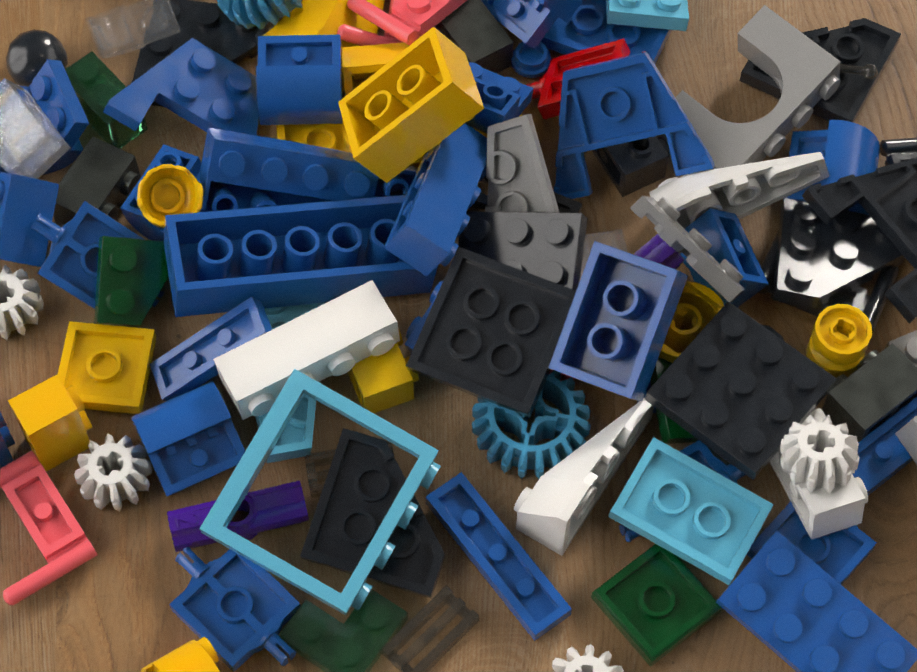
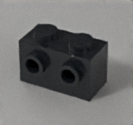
M660 136L591 150L622 197L665 178L668 159L670 158L668 146Z

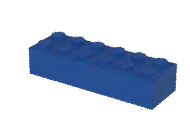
M406 195L165 215L163 244L175 317L229 312L251 296L260 300L264 309L327 303L371 280L375 283L382 297L430 293L438 266L428 276H425L384 248Z

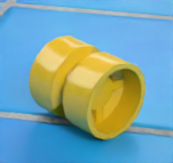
M835 304L825 308L819 313L806 348V357L835 378L842 374L849 377L858 370L857 365L863 359L872 337V325L868 317L860 309L849 304Z

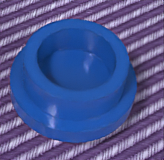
M522 41L513 50L511 65L519 75L526 78H537L548 71L551 54L541 41L535 49Z

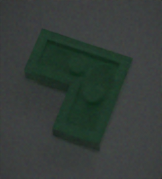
M371 589L360 610L354 609L343 624L306 599L279 636L296 653L324 672H369L408 620V612Z

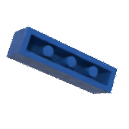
M465 123L442 140L439 145L424 154L384 248L425 276H428L439 264L444 267L447 266L459 247L455 240L463 232L470 220V216L466 212L477 200L481 192L477 184L486 175L487 138Z

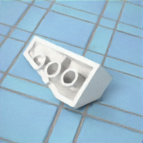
M821 152L700 171L681 177H672L663 181L658 188L650 191L649 194L657 202L664 197L681 214L676 221L685 229L710 208L735 213L738 219H741L829 177L830 174Z
M643 398V401H639L542 475L533 489L526 487L514 506V511L517 512L516 529L562 556L648 425L653 415L654 406Z

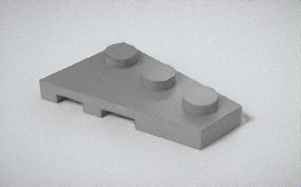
M526 114L488 126L486 163L488 206H485V212L560 213L532 115Z
M642 195L631 206L630 209L639 218L642 219L646 216L655 225L654 229L670 247L677 252L681 251L687 256L685 260L729 303L733 302L745 290L738 283L743 278L742 274L726 259L719 264L707 252L712 247L710 242L695 228L688 233L676 221L681 214L664 197L657 202L653 197Z

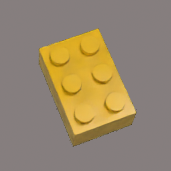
M435 27L428 30L338 102L353 158L386 183L406 170L412 163L433 147L439 145L442 140L473 119L476 114L484 109L465 52Z

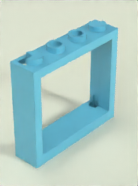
M294 369L201 525L200 531L202 534L342 614L347 615L351 606L360 610L373 586L365 581L373 567L376 566L382 570L391 556L395 545L388 541L396 527L399 526L405 530L412 519L418 505L411 502L419 486L428 490L441 467L434 462L439 450ZM305 394L418 458L342 593L227 528Z

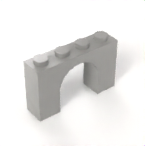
M766 5L738 32V52L767 73L779 86L781 97L774 109L756 121L733 123L715 116L683 90L675 97L714 161L713 169L761 162L767 155L770 158L776 155L786 141L785 136L794 127L797 129L801 128L811 117L816 103L821 98L824 100L830 98L841 82L839 79L840 61ZM665 134L658 135L668 144Z

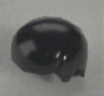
M33 29L20 33L10 43L6 55V67L17 85L29 87L47 59L61 61L66 70L68 57L62 43L54 35L47 31Z

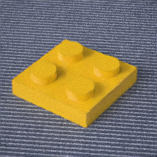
M69 321L57 376L65 389L72 385L74 386L86 409L131 414L141 413L150 374V363H152L157 338L155 330Z

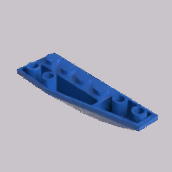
M208 128L200 167V183L203 187V204L200 212L407 195L419 167L409 166L386 183L357 162L350 152Z

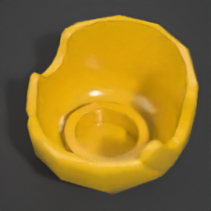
M162 164L148 170L138 184L137 205L143 216L159 228L165 227V215L198 213L202 209V184L183 166Z

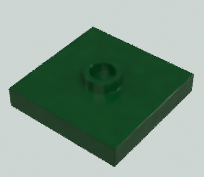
M657 544L650 547L591 594L592 600L650 667L718 615L722 609L716 603L717 600L676 555Z

